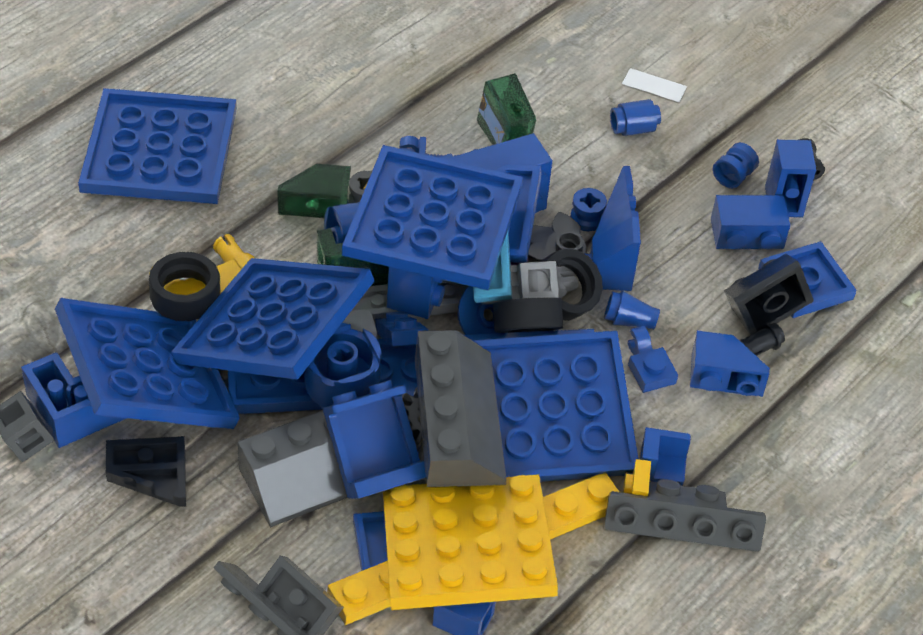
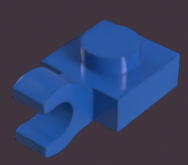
M645 326L631 329L630 333L634 339L628 340L627 343L633 355L629 358L628 366L642 392L645 393L676 384L678 373L664 348L661 347L653 350L651 338Z

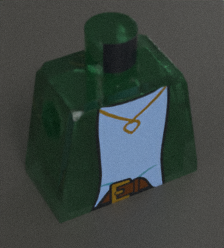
M516 73L485 81L477 122L492 145L533 134L536 116Z

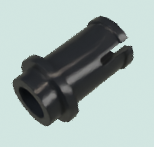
M765 323L761 326V330L739 341L758 356L769 349H779L781 343L785 341V335L777 323Z

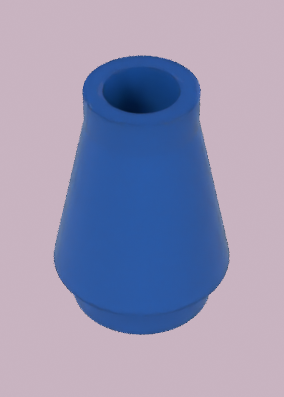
M612 291L607 302L604 319L612 321V325L645 326L654 330L659 318L660 309L654 308L624 291L620 293Z

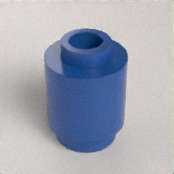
M651 99L620 103L617 107L610 110L611 127L615 134L621 133L623 136L655 132L657 125L661 123L660 108L658 105H654Z

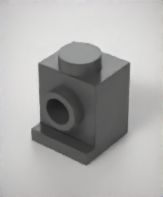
M19 391L0 404V435L21 462H24L55 441L37 410L22 391Z

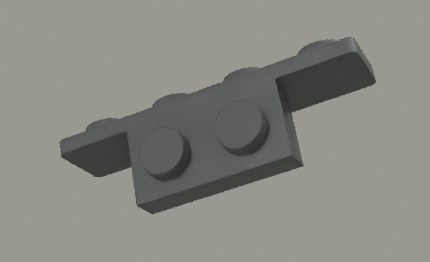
M662 479L658 482L650 481L648 496L610 492L605 518V529L610 531L750 551L761 550L766 524V515L763 512L728 508L725 492L719 491L716 487L710 485H699L696 488L681 486L678 482L668 479Z
M279 556L259 585L235 564L218 561L214 566V569L223 577L221 580L223 586L238 596L242 594L251 602L248 607L256 616L265 621H272L279 628L276 632L277 635H324L344 608L286 556Z

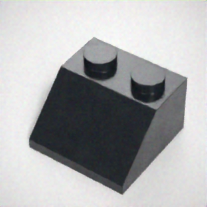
M786 253L777 259L769 260L762 268L747 277L736 280L729 288L724 290L731 308L750 335L761 330L763 324L779 323L814 302L801 265L796 259Z

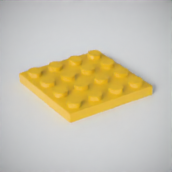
M539 474L506 477V485L427 487V484L401 485L383 491L391 610L558 596V583Z

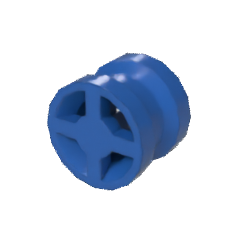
M583 188L574 194L570 217L579 224L581 231L590 232L597 229L607 205L606 196L601 191L593 188Z

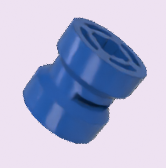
M741 142L735 143L726 152V155L721 156L713 164V174L723 186L731 189L737 188L746 179V176L750 175L759 166V157L751 146Z

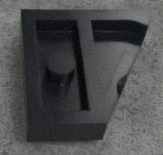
M185 436L106 440L105 472L108 482L179 507H186Z

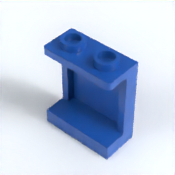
M391 380L369 386L370 394L356 397L355 391L337 395L332 397L333 405L322 408L349 499H360L426 478L425 463L419 459L402 399V394L407 393L405 385L393 387Z

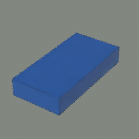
M384 511L353 514V525L361 571L388 561Z

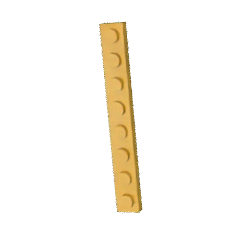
M607 473L595 475L543 497L550 540L606 516L609 493L612 491L619 492ZM388 561L327 586V593L344 607L339 616L345 625L391 607Z

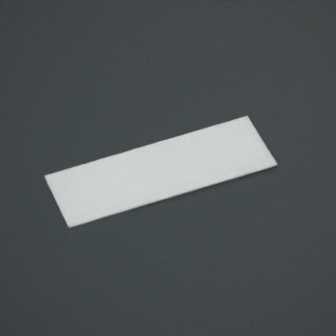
M632 68L629 69L622 82L624 85L676 102H680L687 88L685 85Z

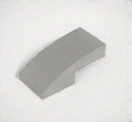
M556 261L510 265L512 299L559 298ZM498 301L481 302V304L488 305Z

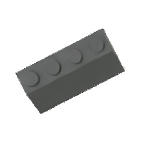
M457 330L418 331L415 368L427 487L506 485L507 480L491 352Z
M323 410L238 441L239 470L270 528L348 498Z

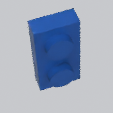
M408 312L386 313V318L375 319L377 335L391 346L416 345L418 331H429L416 318L408 316Z

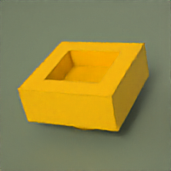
M635 460L633 474H625L623 493L648 496L651 461Z

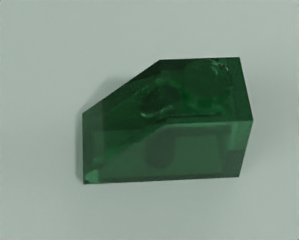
M315 164L278 185V215L325 218V212L328 207L348 204L351 166Z

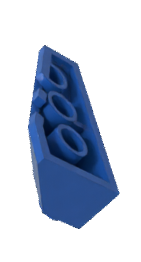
M630 166L622 167L593 236L590 254L584 253L597 265L602 276L603 290L632 291L641 240L638 211H635L636 197L633 196V180Z

